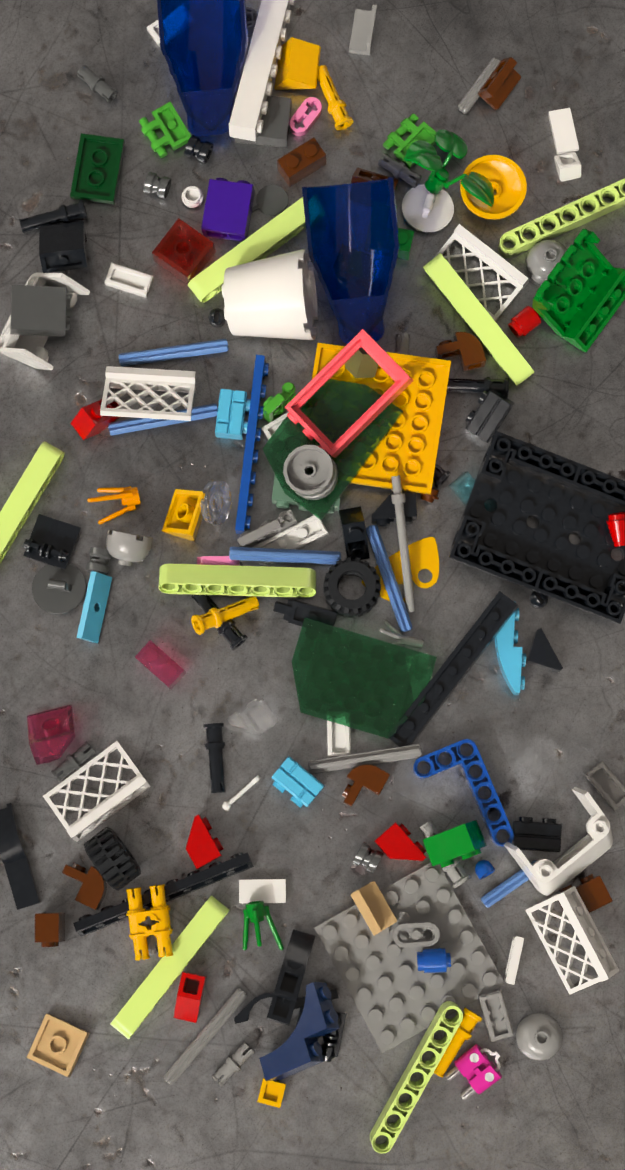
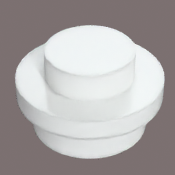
M196 186L185 188L181 196L182 202L189 208L200 206L204 199L202 190Z

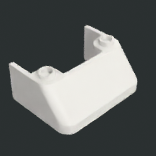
M34 273L25 284L29 286L66 287V294L70 295V308L76 304L77 295H89L90 290L63 273ZM10 315L0 335V353L35 369L52 370L54 366L47 363L49 359L48 350L44 348L49 336L10 334Z
M574 787L572 791L591 816L586 824L588 834L558 859L552 862L542 858L531 865L517 846L509 842L504 844L537 891L546 896H551L558 892L608 851L613 844L609 820L589 792Z

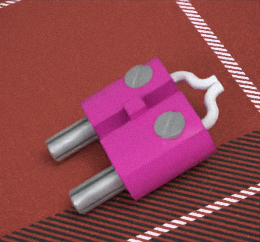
M475 1044L454 1061L456 1066L446 1073L445 1077L451 1081L461 1073L468 1079L470 1086L460 1093L463 1100H466L475 1092L480 1095L502 1078L499 1071L501 1066L498 1061L500 1055L497 1051L491 1052L489 1049H482L478 1044ZM485 1052L495 1056L497 1067L492 1061L490 1062Z

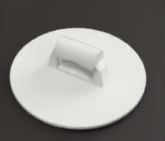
M425 184L417 185L416 188H411L405 194L402 201V213L407 223L416 230L436 232L446 227L452 220L454 204L452 198L444 189L439 194H432L426 189Z

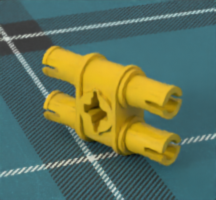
M164 884L149 886L152 907L148 910L143 908L141 887L126 889L129 904L126 916L129 919V937L133 939L135 960L150 958L147 942L149 935L156 936L158 957H164L165 951L166 957L173 955L170 937L173 928H171L169 910L171 909L169 905H166ZM148 916H150L151 920L158 921L151 928H149L148 924L142 923L148 919Z

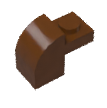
M455 332V342L445 340L436 346V359H446L459 355L463 372L485 367L486 358L480 341L470 333Z
M360 765L354 768L346 777L354 783L353 785L348 784L342 794L345 797L343 803L352 807L362 787L379 796L390 774L373 765Z
M73 862L72 866L66 864L62 873L82 882L75 901L94 910H99L106 895V880L94 866H91L88 873H85L86 868Z

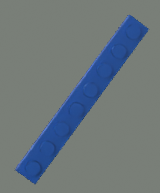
M256 355L235 526L236 534L240 535L246 529H250L251 525L248 507H253L254 494L250 493L251 485L256 483V472L253 471V464L258 463L259 450H256L255 447L256 441L261 440L262 428H258L259 419L263 420L264 406L260 405L261 398L266 397L267 385L263 384L264 376L268 377L269 363H266L264 355Z

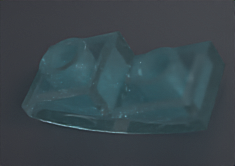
M467 471L449 485L465 506L475 482ZM492 500L485 501L484 506L487 511L492 512L496 509V505Z

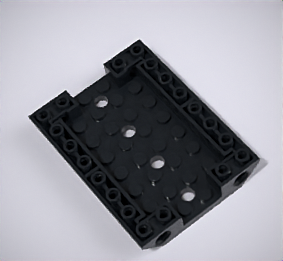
M496 431L485 453L452 542L449 558L621 624L625 613V546H614L606 521L608 520V514L625 512V481ZM486 500H493L496 503L495 511L490 512L486 510L484 506ZM529 516L537 518L538 526L536 528L528 526L527 518ZM570 533H577L580 536L579 544L575 545L570 542ZM613 549L621 551L622 559L620 561H615L611 557Z

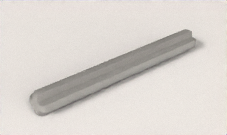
M420 744L336 756L311 760L308 762L310 774L356 768L360 765L395 762L422 757V749Z
M238 988L167 1071L163 1077L166 1082L173 1085L246 999L247 994L241 988Z

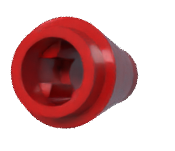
M625 512L608 514L606 522L614 546H625Z

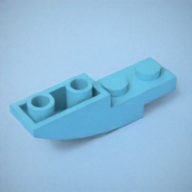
M517 608L494 638L498 663L506 684L513 695H519L520 690H524L525 676H521V667L526 666V653H522L523 647H513V644L518 643V630H514L515 621H519V608Z

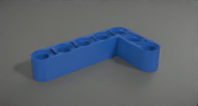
M464 739L422 756L415 761L413 773L421 779L429 778L460 765L493 843L499 847H504L505 843L499 842L496 837L499 830H505L509 836L507 842L512 843L514 839L513 830L479 750L472 740ZM467 744L471 746L472 754L470 756H463L460 753L461 745ZM441 753L450 755L451 763L449 765H442L439 762L438 758ZM418 763H428L430 771L427 774H421L417 770ZM473 765L481 769V775L478 778H473L469 774V768ZM480 787H487L490 790V797L488 799L479 797L478 790ZM490 808L498 810L499 819L497 821H491L488 818L487 812Z

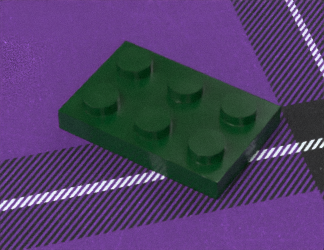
M81 133L70 193L71 199L115 204L125 145L124 139Z

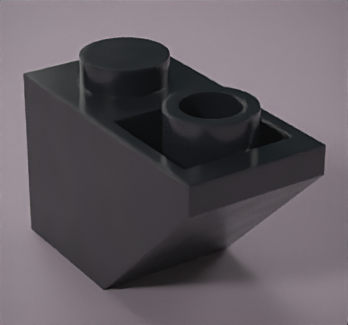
M402 490V493H405L406 501L404 503L406 525H409L417 520L415 492ZM393 491L372 514V524L384 527L389 526L390 522H396L395 505L392 504L391 499Z
M361 506L338 510L346 557H351V559L360 558V560L370 558Z

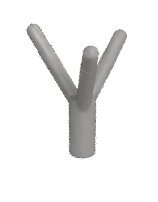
M388 620L384 621V624L392 631L381 628L380 632L399 640L375 647V651L401 644L422 649L424 640L404 635Z

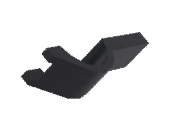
M8 803L6 808L0 809V857L5 866L16 908L20 910L41 902L28 857L24 852L18 835L12 803Z
M337 988L331 989V1000L338 999ZM265 992L256 996L234 1017L235 1024L248 1021L254 1004L261 999L273 998L274 992ZM306 996L297 998L294 1009H298L300 1006L304 1007Z

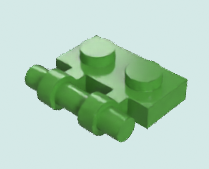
M171 101L152 111V116L155 120L150 123L146 117L139 120L143 134L148 136L152 143L153 151L157 152L160 158H164L168 154L164 148L165 146L170 144L173 151L186 145L191 137ZM159 128L164 134L161 138H158L155 130Z
M413 113L409 118H405L400 123L401 126L395 132H391L387 136L388 139L383 143L387 150L393 145L397 146L398 148L394 151V156L401 162H404L409 169L415 164L404 160L409 146L417 140H423L434 145V136L436 134V131L424 121L417 127L415 123L419 119ZM406 132H410L411 135L404 141L401 137Z
M286 382L282 386L281 394L278 393L275 397L272 395L264 402V420L268 424L279 418L286 411L285 406L296 396V389L293 383Z

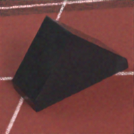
M540 628L534 634L526 664L558 673L563 667L542 628Z

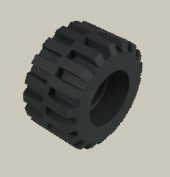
M351 557L346 558L344 561L339 560L336 562V565H332L329 568V572L325 575L324 596L327 604L331 606L333 611L339 612V615H348V618H353L356 615L358 617L363 616V613H368L373 606L375 607L381 589L379 574L377 575L376 569L371 567L366 560L363 562L360 561V558L351 559ZM347 576H357L365 583V593L355 600L346 599L339 593V582Z
M105 827L84 843L88 857L113 889L119 891L141 874L137 861L111 828Z

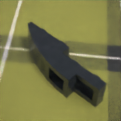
M293 929L266 1019L290 1025L315 940L314 935Z

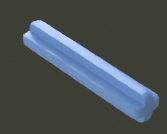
M521 869L482 896L481 901L485 907L489 908L528 881L529 878Z

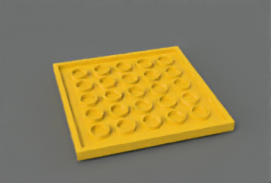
M317 343L312 379L345 346ZM386 352L414 381L336 458L331 455L329 456L336 463L339 481L393 489L391 476L400 475L402 490L431 495L451 361ZM344 364L308 400L306 416L334 444L395 381L379 365L375 377L355 378L345 368ZM303 433L301 446L320 445L315 439L311 441Z

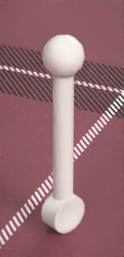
M257 775L229 801L223 802V809L229 810L231 804L261 779L260 776Z

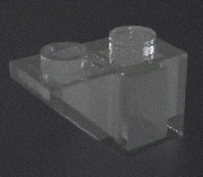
M256 698L246 705L247 709L239 714L237 711L227 718L228 723L225 726L229 731L261 736L277 725L279 721L262 698L258 701Z

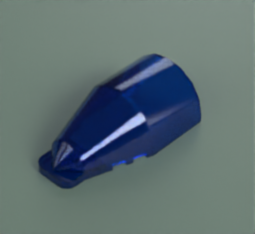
M157 0L160 48L165 56L170 74L173 76L177 86L176 89L186 111L189 131L191 134L200 137L227 134L249 45L246 0Z
M389 177L388 179L341 185L302 187L309 258L314 265L319 281L322 283L327 299L338 321L340 338L348 344L364 329L375 341H379L385 334L384 315L400 249L394 178Z

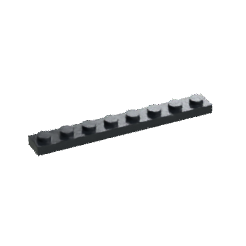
M499 591L387 737L399 747L413 744L519 607L518 604Z
M248 852L245 854H234L230 857V860L223 863L221 861L214 862L209 865L208 869L203 871H192L187 874L186 878L181 880L173 879L168 881L164 887L166 902L253 868L254 866ZM150 889L146 890L144 895H142L143 908H146V910L152 907ZM128 898L124 899L117 906L109 905L102 908L97 914H87L80 917L79 921L73 923L76 932L80 937H83L127 919L126 913L129 910Z

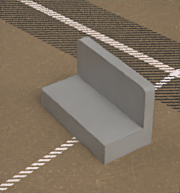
M373 4L372 11L355 9L349 53L370 56L377 17V5Z

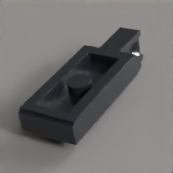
M290 599L287 604L276 601L273 609L274 612L284 614L283 619L287 620L288 623L332 635L338 614L336 611Z

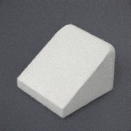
M575 151L554 156L560 181L563 182L581 177V163Z

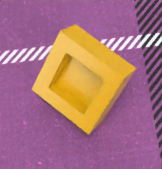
M263 1078L257 1102L280 1108L286 1083L266 1081Z

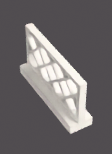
M460 224L435 255V257L439 253L443 255L447 250V256H444V258L448 259L450 265V259L463 257L464 269L455 271L457 274L465 273L468 288L482 286L483 298L478 300L479 302H484V308L495 322L519 292L529 283L527 276ZM455 240L462 245L463 254L450 255L449 247ZM465 248L471 253H465ZM476 256L479 258L480 267L467 269L466 257ZM482 262H484L488 266L483 267ZM493 269L497 273V281L484 282L483 270ZM481 271L482 283L469 284L467 272ZM510 283L516 289L511 295L501 296L500 284ZM498 284L499 296L486 298L485 286ZM502 299H507L502 305ZM500 300V309L495 315L487 310L486 301Z
M106 366V380L100 409L101 416L191 421L194 393H196V371ZM110 388L122 389V390H120V391H118V392H116V393L114 394V393L110 390ZM132 390L144 391L136 395ZM155 391H164L166 393L158 396ZM177 392L189 393V394H187V395H185L184 397L181 398V397L177 394ZM125 394L132 397L125 403L120 399ZM148 395L154 398V400L149 402L148 404H146L142 400ZM171 396L177 400L171 405L164 401ZM113 401L119 405L116 408H106ZM136 402L142 406L138 410L130 408ZM158 404L164 407L161 411H154L152 409ZM182 405L187 409V413L176 412L174 409Z
M116 741L43 797L61 821L69 836L78 842L151 786L119 742ZM118 749L121 753L120 764L108 763L109 754ZM94 765L103 766L101 778L90 777V771ZM107 766L119 768L117 780L105 778ZM123 768L132 769L137 775L130 781L121 780ZM85 779L83 792L71 790L74 780ZM89 780L100 781L98 794L87 793ZM104 782L116 783L113 794H102ZM58 792L66 793L64 806L55 805L51 798ZM70 794L82 795L80 808L68 806ZM86 796L98 797L96 806L93 809H84ZM67 810L79 811L77 821L69 825L66 821Z
M575 886L526 909L569 995L600 981L603 982L619 972L612 955ZM559 900L564 909L563 914L553 910L555 901ZM539 909L547 913L545 922L539 920L535 913L536 910ZM551 916L561 919L560 928L550 925ZM566 922L570 923L574 928V935L564 931ZM548 930L558 934L556 943L549 940L547 936ZM563 937L572 940L571 950L561 946ZM577 943L585 949V956L575 952ZM559 951L569 955L567 964L560 961L558 957ZM574 958L584 962L582 971L572 967ZM588 964L595 968L598 974L597 977L586 974ZM570 973L580 977L579 985L574 987L569 978Z

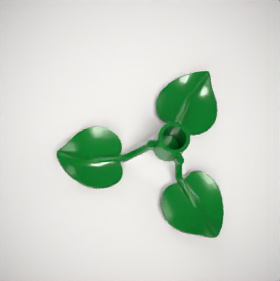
M440 129L436 132L434 136L435 143L441 150L448 152V156L443 164L440 159L441 157L437 155L435 147L430 143L417 140L409 146L404 160L432 171L425 182V187L430 193L439 194L443 187L448 189L450 185L461 180V184L466 191L487 205L493 206V186L483 175L471 172L469 175L462 174L449 181V173L445 170V167L452 155L463 159L468 152L467 144L459 135L446 129Z

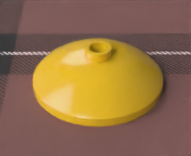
M486 155L474 160L465 169L463 174L469 175L471 172H477L486 177L496 192L494 204L491 207L466 191L460 183V193L463 202L477 216L492 220L502 219L516 212L522 205L527 191L526 178L521 168L511 159L500 155Z

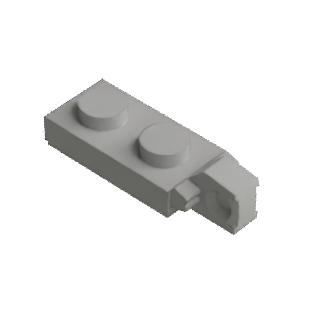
M291 509L281 512L276 520H267L260 525V528L254 531H245L237 539L238 546L253 547L297 524Z

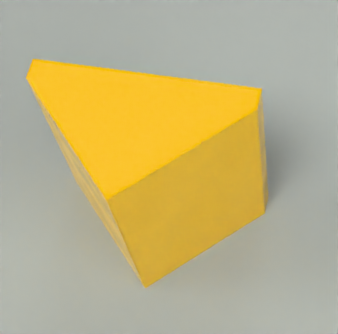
M294 37L286 41L282 45L281 59L277 60L278 70L274 89H316L321 47Z
M175 489L162 532L195 542L209 500L207 493Z

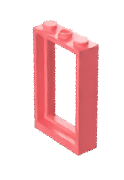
M362 329L285 406L289 412L287 417L294 424L299 422L304 427L302 432L311 441L315 439L320 444L318 447L324 449L328 455L336 458L414 380ZM362 347L395 383L333 444L300 408Z

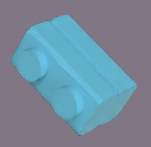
M220 389L215 428L217 438L243 440V434H247L248 420H245L246 412H249L251 399H248L246 391Z
M290 756L287 757L271 777L275 781L272 785L282 793L285 790L292 795L290 800L300 808L303 805L308 808L325 787L324 784Z

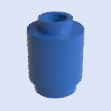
M445 948L423 949V952H417L418 971H424V973L447 972V967H451L450 953H446Z

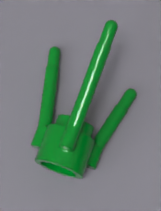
M264 901L246 903V909H243V950H247L249 918L250 922L254 923L257 946H262L259 922L264 921V916L268 921L279 949L283 950V944L270 915L269 905L264 906Z

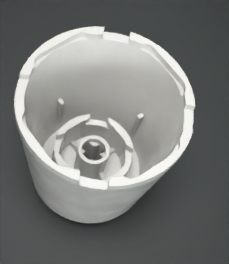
M307 249L226 268L224 284H222V295L225 304L224 317L228 322L232 335L299 340L316 339L317 327L313 326L314 320H318L317 289L314 268L308 265V261H311V256Z

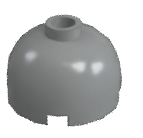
M552 239L537 242L529 250L525 262L530 278L539 284L547 280L550 272L558 262L560 263L562 256L567 251L566 247L559 241Z
M108 530L106 546L109 554L113 558L119 559L118 564L132 566V562H141L148 556L153 538Z
M541 1012L531 1013L517 1025L515 1033L516 1044L528 1058L537 1061L548 1060L555 1056L561 1048L563 1041L562 1029L557 1020L550 1015Z

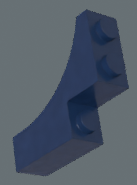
M312 982L306 985L305 1004L295 1030L279 1048L259 1058L266 1081H280L324 1062L322 1048L317 1038L340 1029L338 1015L334 1010L331 991L327 987V983Z

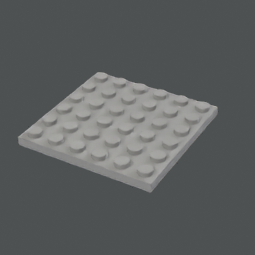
M429 863L380 890L397 922L375 936L370 931L356 904L314 927L382 1054L427 1029L439 1007L444 1002H455L462 1009L478 1000V995L494 991L505 985L439 864L432 866V863ZM430 922L435 924L440 931L438 942L432 946L403 948L398 946L393 940V931L400 924ZM429 929L423 933L426 939L432 937V932ZM402 931L400 938L402 940L408 939V932ZM445 948L446 953H450L451 967H447V972L424 973V971H418L417 952H423V949ZM449 1009L445 1014V1018L455 1013L456 1010Z

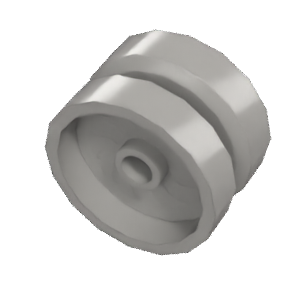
M316 445L297 447L288 455L284 462L283 474L286 483L298 496L307 500H319L328 496L338 482L339 472L336 463L324 449Z

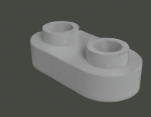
M430 922L400 924L393 931L394 942L403 948L432 946L440 938L438 927ZM427 929L432 932V937L429 939L423 936L424 931ZM402 931L408 932L409 937L407 940L400 938Z

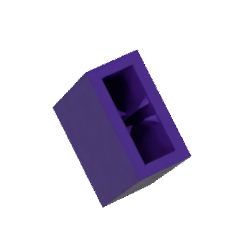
M225 178L209 179L201 226L204 237L241 242L248 238L255 196L253 184L244 180L230 182Z

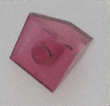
M72 705L27 716L29 745L36 765L60 759L76 737Z

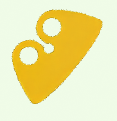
M427 537L408 545L412 580L421 588L433 586L439 576L437 544L434 537ZM399 550L388 557L398 585L403 584ZM377 565L374 568L380 577L381 589L379 596L390 601ZM428 569L431 571L432 579L430 582L422 583L418 579L420 570Z

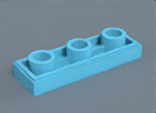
M91 571L77 638L92 643L99 642L112 577Z

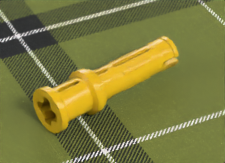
M321 65L319 66L317 79L329 105L328 113L333 116L335 129L338 131L344 130L353 124V118L349 117L346 110L347 105L345 101L340 99L327 66Z
M250 596L220 609L211 608L205 614L193 615L191 618L192 626L195 632L201 635L207 629L221 627L223 622L259 609V602L255 596Z
M466 1007L463 1009V1020L434 1071L435 1074L442 1078L465 1040L472 1037L471 1032L477 1022H481L483 1019Z

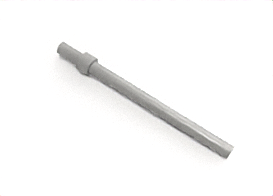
M398 475L391 476L393 488L391 499L392 504L395 505L407 612H413L416 609L404 503L406 501L405 493H402L401 477Z

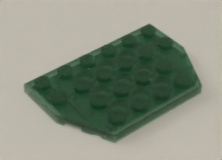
M329 379L300 409L334 444L381 395L364 384ZM389 404L336 458L329 455L336 463L339 472L338 482L328 496L319 500H307L298 496L286 483L283 474L284 462L294 449L303 445H320L315 439L311 441L302 432L304 427L299 422L294 424L286 417L263 447V451L285 495L322 521L403 414V411L394 404Z
M304 618L292 659L300 713L389 739L397 731L398 726L402 725L409 718L404 714L430 682L437 657ZM425 696L417 705L418 707L424 702Z

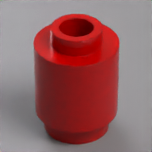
M526 306L511 318L508 327L517 338H520L521 336H526L541 324V316L533 307Z

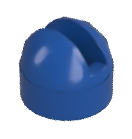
M480 860L475 866V873L479 880L486 878L495 871L493 865L487 860Z

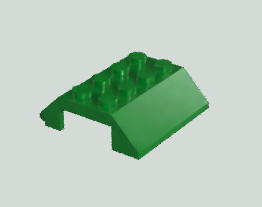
M587 229L581 230L575 238L573 245H570L562 256L560 263L556 264L548 275L547 280L536 291L532 305L533 309L558 336L583 352L588 351L625 300V269L616 268L610 264L594 245V243L598 244L600 239L593 231Z

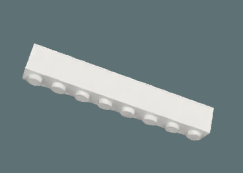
M296 0L261 1L229 122L230 137L256 142L257 134L262 133L264 123L261 120L262 115H266L268 110V101L266 99L267 96L272 94L273 83H271L272 77L276 78L278 70L276 60L281 59V41L285 42L287 36L285 25L291 21L292 10H290V6H294Z

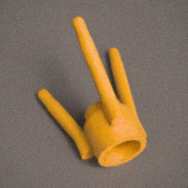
M131 486L98 488V492H120V494L93 497L87 500L88 502L121 499L122 506L127 505V507L99 520L98 524L108 522L128 511L136 510L135 505L141 504L137 487L131 488Z

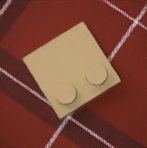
M46 1013L27 1058L66 1077H71L90 1033Z

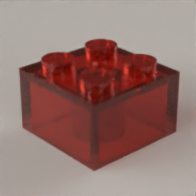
M178 218L152 251V255L156 263L188 285L191 279L201 272L216 250L212 241Z

